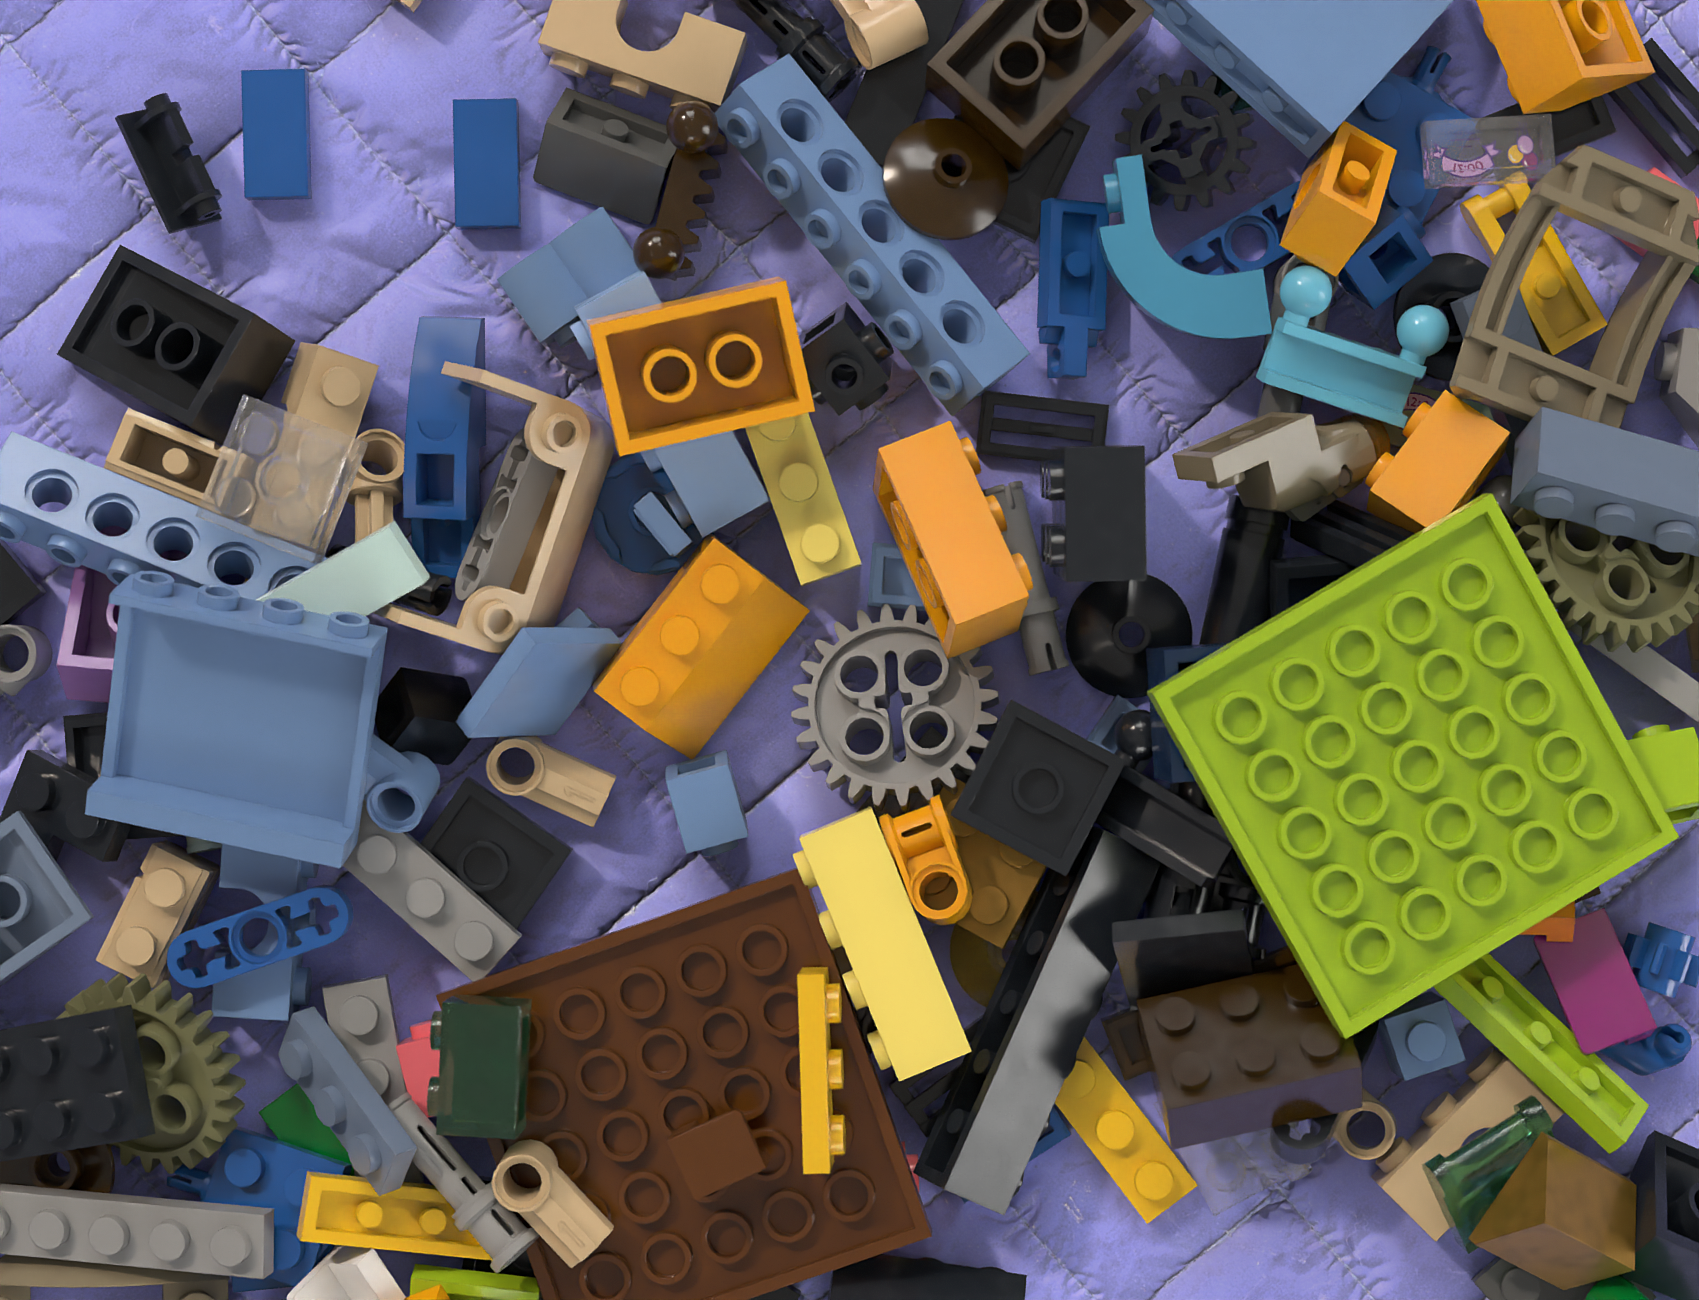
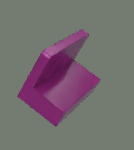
M1605 908L1575 919L1573 942H1546V935L1534 936L1533 944L1579 1050L1583 1055H1590L1621 1042L1629 1045L1651 1036L1657 1028L1656 1023Z

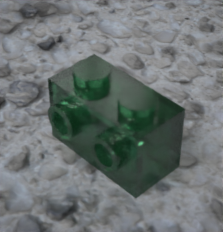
M454 994L442 1002V1011H434L430 1027V1046L432 1050L440 1051L439 1076H432L430 1078L427 1093V1112L429 1116H437L436 1135L516 1139L526 1129L532 999Z

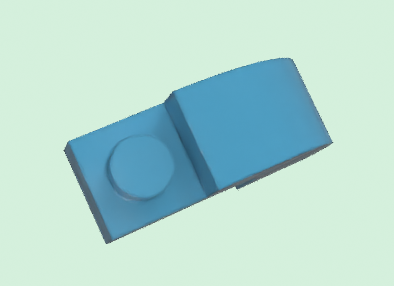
M1142 154L1116 158L1112 162L1113 174L1103 175V188L1108 214L1119 212L1121 224L1099 227L1096 229V234L1104 262L1112 278L1128 299L1158 323L1191 336L1209 339H1232L1272 334L1264 269L1225 275H1205L1188 270L1176 263L1163 250L1152 227Z

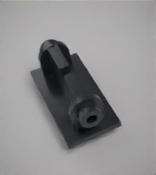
M162 93L144 102L146 109L115 117L169 234L217 222L222 219L220 215L222 209L218 203L222 194L219 189H215L200 155L193 156L189 149V146L194 142L180 114L182 109L179 102H171L168 94Z

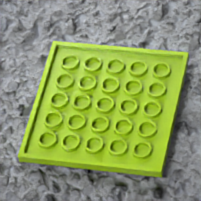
M1492 493L1480 495L1146 692L1330 1022L1339 1032L1340 1037L1344 1039L1349 1038L1679 838L1678 833Z

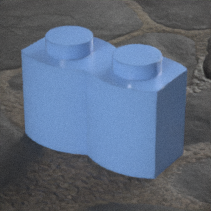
M600 207L569 227L549 244L517 263L500 276L497 281L539 342L544 346H548L556 341L560 348H564L577 340L570 328L571 325L581 320L574 306L634 274L639 269L633 259V249L607 211Z

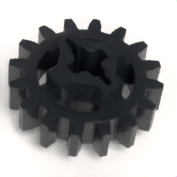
M1185 70L1181 85L1176 86L1170 75L1164 73L1159 75L1160 91L1154 94L1143 87L1136 90L1140 101L1143 103L1139 111L1123 108L1121 115L1126 120L1132 122V127L1129 132L1115 134V141L1130 146L1131 153L1123 157L1142 154L1146 188L1150 185L1154 187L1151 193V203L1162 206L1170 194L1174 195L1175 209L1187 212L1191 197L1196 196L1197 201L1203 208L1213 207L1212 190L1218 188L1227 195H1232L1236 192L1233 183L1229 179L1233 171L1240 174L1250 173L1251 168L1240 160L1241 151L1256 149L1257 141L1242 137L1241 129L1248 127L1255 120L1250 113L1235 114L1233 109L1239 104L1242 97L1234 90L1222 97L1218 96L1221 89V79L1211 75L1205 81L1203 87H1198L1197 73L1192 70ZM1186 98L1206 101L1220 115L1200 119L1193 115L1191 106L1187 104ZM1160 111L1162 121L1155 136L1146 140L1148 127L1153 117ZM1182 126L1195 133H1206L1201 135L1199 140L1191 144L1193 153L1191 156L1178 150H1166L1173 146L1172 143L1181 139L1180 128ZM1227 142L1225 155L1216 170L1212 172L1209 162L1217 146ZM1167 163L1177 166L1186 184H1174L1165 180L1153 167L1157 165L1162 166Z

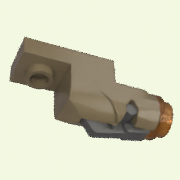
M1270 412L1172 454L1178 479L1204 481L1209 489H1219L1235 485L1241 502L1245 507L1280 513L1285 512L1292 520L1303 522L1337 498H1342L1362 484L1363 478L1369 475L1380 457L1385 452L1390 453V439L1380 420L1357 413H1350L1331 422L1315 425L1313 414Z

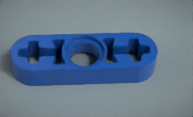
M1300 181L1285 187L1183 247L1173 255L1172 259L1182 267H1184L1182 262L1188 259L1195 267L1201 266L1216 255L1207 246L1216 241L1223 262L1235 273L1264 269L1290 254L1289 250L1280 246L1276 227L1262 213L1269 209L1272 210L1274 221L1286 216L1292 209L1294 201L1291 197L1296 196ZM1242 226H1253L1264 234L1267 246L1264 255L1260 259L1245 261L1234 254L1231 248V237L1236 229ZM1223 265L1208 275H1225Z
M319 885L191 929L177 936L171 943L167 953L169 972L183 986L203 988L328 945L343 937L351 927L353 921L351 901L340 889L330 885ZM319 897L324 906L335 905L338 910V916L329 921L331 932L324 933L320 924H314L295 931L302 944L292 945V928L289 920L280 910L282 907H290V919L305 915L314 909L313 898ZM253 918L267 919L277 929L278 942L270 954H255L244 943V928ZM224 927L229 929V946L233 955L240 962V965L231 966L230 953L206 964L208 975H202L198 966L187 968L183 956L192 952V940H196L201 949H207L225 942L226 939L220 933V929Z

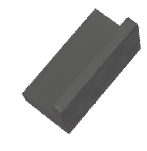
M566 87L546 121L533 179L541 185L603 207L643 224H650L656 214L664 181L671 170L676 147L668 138L666 125Z

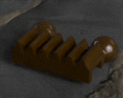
M699 101L680 103L670 112L667 119V135L671 143L676 147L658 219L656 226L643 231L637 237L633 246V259L637 268L641 272L644 271L646 276L651 278H667L676 281L677 278L694 276L695 274L694 264L685 257V253L700 252L702 244L700 238L690 229L707 227L709 221L707 214L697 205L714 203L715 199L713 187L703 180L721 177L720 164L711 156L727 154L728 150L726 137L718 132L716 115L710 107Z

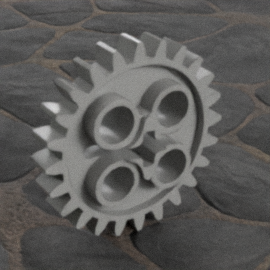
M883 604L880 622L871 623L863 610L857 611L859 629L851 632L840 622L834 623L838 642L833 646L826 641L817 639L814 644L822 661L820 663L802 661L800 664L802 672L812 680V683L794 685L792 689L795 698L808 704V706L791 712L794 724L811 726V728L796 737L800 749L819 747L808 760L812 771H820L831 766L832 768L825 781L828 788L833 791L846 781L850 782L848 798L853 804H856L866 791L872 792L876 811H882L889 795L897 796L903 812H908L911 794L919 792L923 800L929 805L930 798L934 796L933 787L941 784L952 794H956L958 789L953 774L959 770L967 775H971L975 764L969 755L971 752L982 754L988 743L979 734L980 731H994L998 724L997 717L983 711V709L1000 704L998 691L980 689V687L988 684L994 678L992 666L973 668V665L982 656L981 646L947 659L930 619H928L925 625L920 624L915 605H909L903 621L894 620L889 604ZM888 654H895L897 656L898 685L905 705L901 710L906 758L903 762H896L894 760L893 728L886 710L890 707V693L885 662ZM927 661L939 665L942 673L933 684L918 686L908 679L911 668L917 663ZM869 668L878 674V679L872 688L860 693L853 692L845 687V680L853 670ZM927 723H938L944 726L948 733L942 744L928 749L916 745L913 741L916 730ZM873 729L883 735V742L874 753L860 755L850 749V742L859 731Z

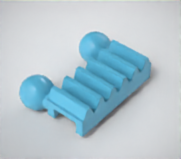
M1300 266L1288 272L1280 286V299L1285 307V312L1282 317L1278 316L1256 378L1263 383L1404 428L1408 416L1402 412L1415 377L1423 379L1427 368L1423 365L1427 356L1441 350L1448 339L1449 325L1444 314L1437 308L1429 305H1417L1405 311L1397 324V338L1402 346L1400 355H1394L1380 348H1373L1361 342L1349 340L1337 334L1325 332L1308 325L1311 317L1319 315L1328 307L1332 298L1331 282L1322 270L1313 266Z

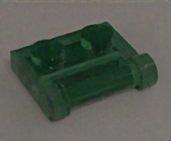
M1529 1095L1515 1104L1514 1114L1447 1157L1437 1154L1422 1164L1424 1173L1455 1241L1468 1254L1479 1248L1469 1239V1236L1539 1134L1544 1132L1555 1138L1551 1130L1553 1123L1549 1114L1533 1095Z

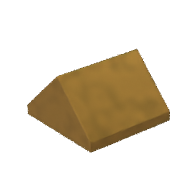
M1541 1132L1471 1233L1469 1239L1478 1247L1562 1290L1634 1271L1636 1184L1625 1176Z

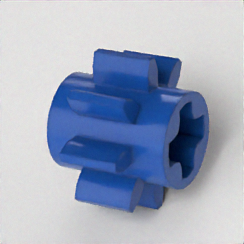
M1651 922L1648 923L1644 937L1628 933L1623 951L1629 964L1634 966L1632 971L1638 985L1672 998H1676L1680 983L1696 988L1699 981V956L1690 954L1696 938Z

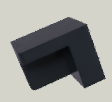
M400 667L378 696L375 724L379 738L399 753L405 751L418 752L428 757L434 764H452L472 739L468 738L456 723L459 715L472 698L467 680L459 676Z

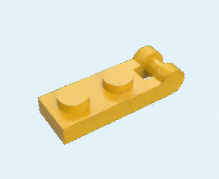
M1518 172L1499 181V189L1484 198L1476 194L1460 203V211L1466 224L1473 234L1478 237L1491 262H1493L1505 237L1496 219L1510 211L1517 215L1531 192L1527 182ZM1550 224L1529 263L1519 290L1542 351L1554 356L1608 324Z

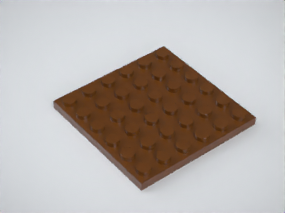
M797 867L488 975L482 979L448 989L436 995L496 1167L508 1148L518 1141L529 1139L540 1141L551 1148L557 1158L558 1167L614 1225L612 1232L582 1262H579L572 1268L567 1265L541 1236L526 1249L543 1300H748L932 1237L933 1231L834 951L831 950L820 924V912L812 889H809L808 885H804ZM802 967H828L829 984L840 983L841 1023H830L831 1049H842L844 1083L843 1089H832L833 1115H844L846 1148L845 1155H834V1164L830 1174H803L797 975ZM738 1108L743 1112L759 1149L766 1147L771 1160L765 1170L694 1201L667 1143V1139L674 1130L698 1120L699 1124H702ZM518 1163L510 1167V1175L520 1187L529 1189L536 1188L542 1184L539 1172L530 1164ZM514 1212L527 1228L532 1227L518 1212Z

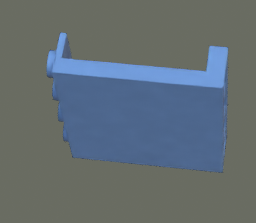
M1454 0L1144 1L1155 10L1153 17L1307 158H1310Z
M140 571L130 574L109 595V603L119 605L120 610L101 776L87 790L85 815L341 869L358 841L388 628L369 624V619L358 613L341 611L325 615L306 611L303 604L291 599L271 598L263 602L239 597V592L236 589L224 585L209 584L196 588L174 583L172 576L162 572Z

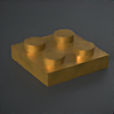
M955 778L958 792L952 794L943 787L939 794L953 826L959 844V849L957 850L971 885L973 896L970 910L964 918L955 924L1005 949L1047 867L950 816L965 786V783ZM898 871V872H899V875H900V877H901V880H902V882H903V885H904V887H905V884H904L903 878H902V876H901V873H900V871ZM939 877L932 880L927 885L924 893L927 907L934 910H943L950 907L957 898V883L948 877Z

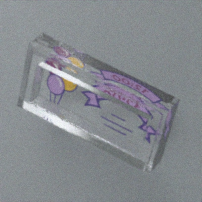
M1551 114L1425 121L1420 125L1425 189L1537 183L1556 166Z

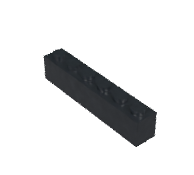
M1092 826L1067 876H1063L1049 868L971 1041L970 1047L972 1052L967 1053L962 1061L914 1168V1174L946 1191L1005 1215L1011 1199L1017 1194L1022 1185L1024 1170L1035 1145L1048 1127L1051 1109L1064 1080L1071 1074L1075 1066L1076 1053L1091 1020L1098 1014L1101 1008L1104 990L1118 962L1112 941V923L1137 919L1143 903L1152 893L1153 880L1161 865L1160 861L1114 834Z

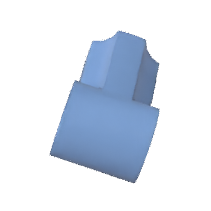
M373 734L364 792L367 811L371 819L379 827L389 832L403 833L411 831L419 824L440 786V774L436 765L428 757L418 752L405 751L399 753ZM397 788L406 791L410 796L401 793Z

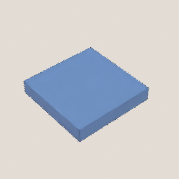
M522 627L461 712L456 723L468 738L556 735L622 645V642L610 628Z

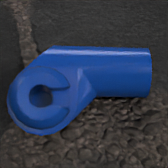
M1672 1023L1657 1027L1651 1036L1629 1045L1621 1042L1597 1052L1636 1075L1646 1076L1681 1063L1691 1049L1692 1039L1687 1029Z

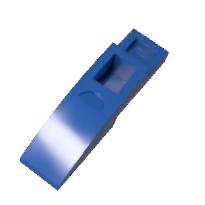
M419 317L413 351L407 403L404 446L403 518H411V546L427 572L456 578L480 519L479 449L486 445V390L441 374L445 361L485 370V318Z

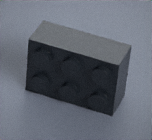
M1051 446L1052 459L1040 460L1041 498L1052 501L1053 523L1041 524L1042 562H1046V565L1053 567V573L1066 582L1147 580L1145 446Z

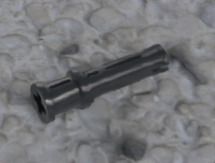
M732 0L778 46L775 51L778 55L777 60L790 54L828 102H831L842 93L860 72L862 65L856 57L848 59L823 34L825 26L818 19L813 20L811 17L803 19L785 0Z

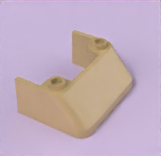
M445 361L441 374L531 406L524 428L526 445L535 458L558 467V471L509 589L500 586H486L476 590L464 603L457 625L391 603L373 613L414 629L486 652L503 655L522 627L554 628L613 456L614 437L611 428L602 418L575 403L483 369Z

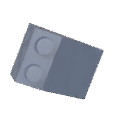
M21 810L0 823V987L94 918Z

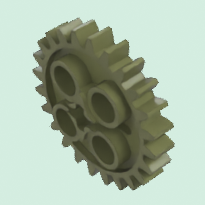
M1522 507L1513 515L1512 520L1522 527L1515 536L1522 549L1527 550L1525 555L1555 610L1557 609L1563 614L1561 621L1566 630H1569L1575 624L1582 627V642L1584 645L1588 646L1602 634L1608 652H1614L1625 642L1632 653H1638L1649 643L1657 648L1673 635H1678L1693 622L1692 618L1699 613V557L1683 552H1667L1657 547V545L1622 535H1606L1599 532L1596 528L1561 518H1546L1533 510Z
M118 973L107 983L101 978L98 979L86 990H82L64 1005L66 1010L56 1019L132 1005L156 1134L109 1144L110 1147L116 1146L120 1148L121 1164L127 1166L137 1156H140L146 1173H150L162 1163L168 1174H173L182 1164H185L189 1169L194 1168L204 1157L209 1158L226 1142L225 1139L238 1126L234 1117L245 1106V1103L234 1095L246 1085L245 1079L229 1073V1070L241 1060L237 1054L222 1052L220 1045L230 1036L227 1031L212 1033L207 1027L214 1013L211 1010L204 1011L199 1015L191 1011L193 994L190 992L178 1001L173 999L171 984L168 980H164L152 991L147 975L143 973L130 983L123 973Z

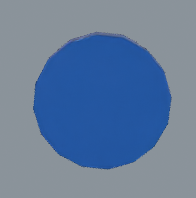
M640 452L625 455L608 468L591 520L596 539L612 560L632 572L659 576L679 571L705 537L702 538L695 523L684 528L683 530L695 545L679 558H673L640 518L635 515L633 511L635 509L634 505L642 497L652 492L680 525L668 501L663 496L675 490L671 480L663 467L651 473Z

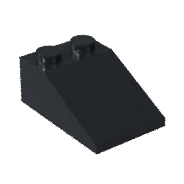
M119 245L57 355L217 444L234 450L293 347L295 340L255 313Z

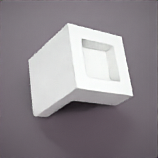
M335 1246L287 1295V1300H404L406 1298L373 1248Z

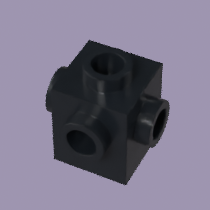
M847 302L799 336L812 398L820 405L828 402L838 416L854 405L858 410L869 407L889 389L886 382L891 377L893 361L889 356L894 354L893 347L875 323L871 322L865 326Z

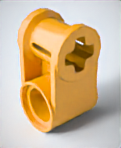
M940 794L931 797L929 805L892 818L888 813L879 816L880 826L897 870L901 873L910 901L916 911L931 923L942 926L954 924L964 918L971 907L973 899L972 889L957 850L959 849V844ZM939 877L952 878L958 887V894L954 903L943 910H934L927 907L924 899L927 885Z

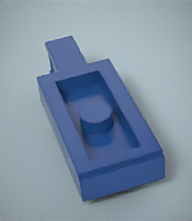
M1048 198L1041 201L1037 328H1040L1038 331L1039 343L1048 344L1047 378L1074 380L1087 377L1088 348L1096 347L1099 332L1106 330L1108 268L1099 248L1096 229L1099 227L1109 226V214L1106 203Z

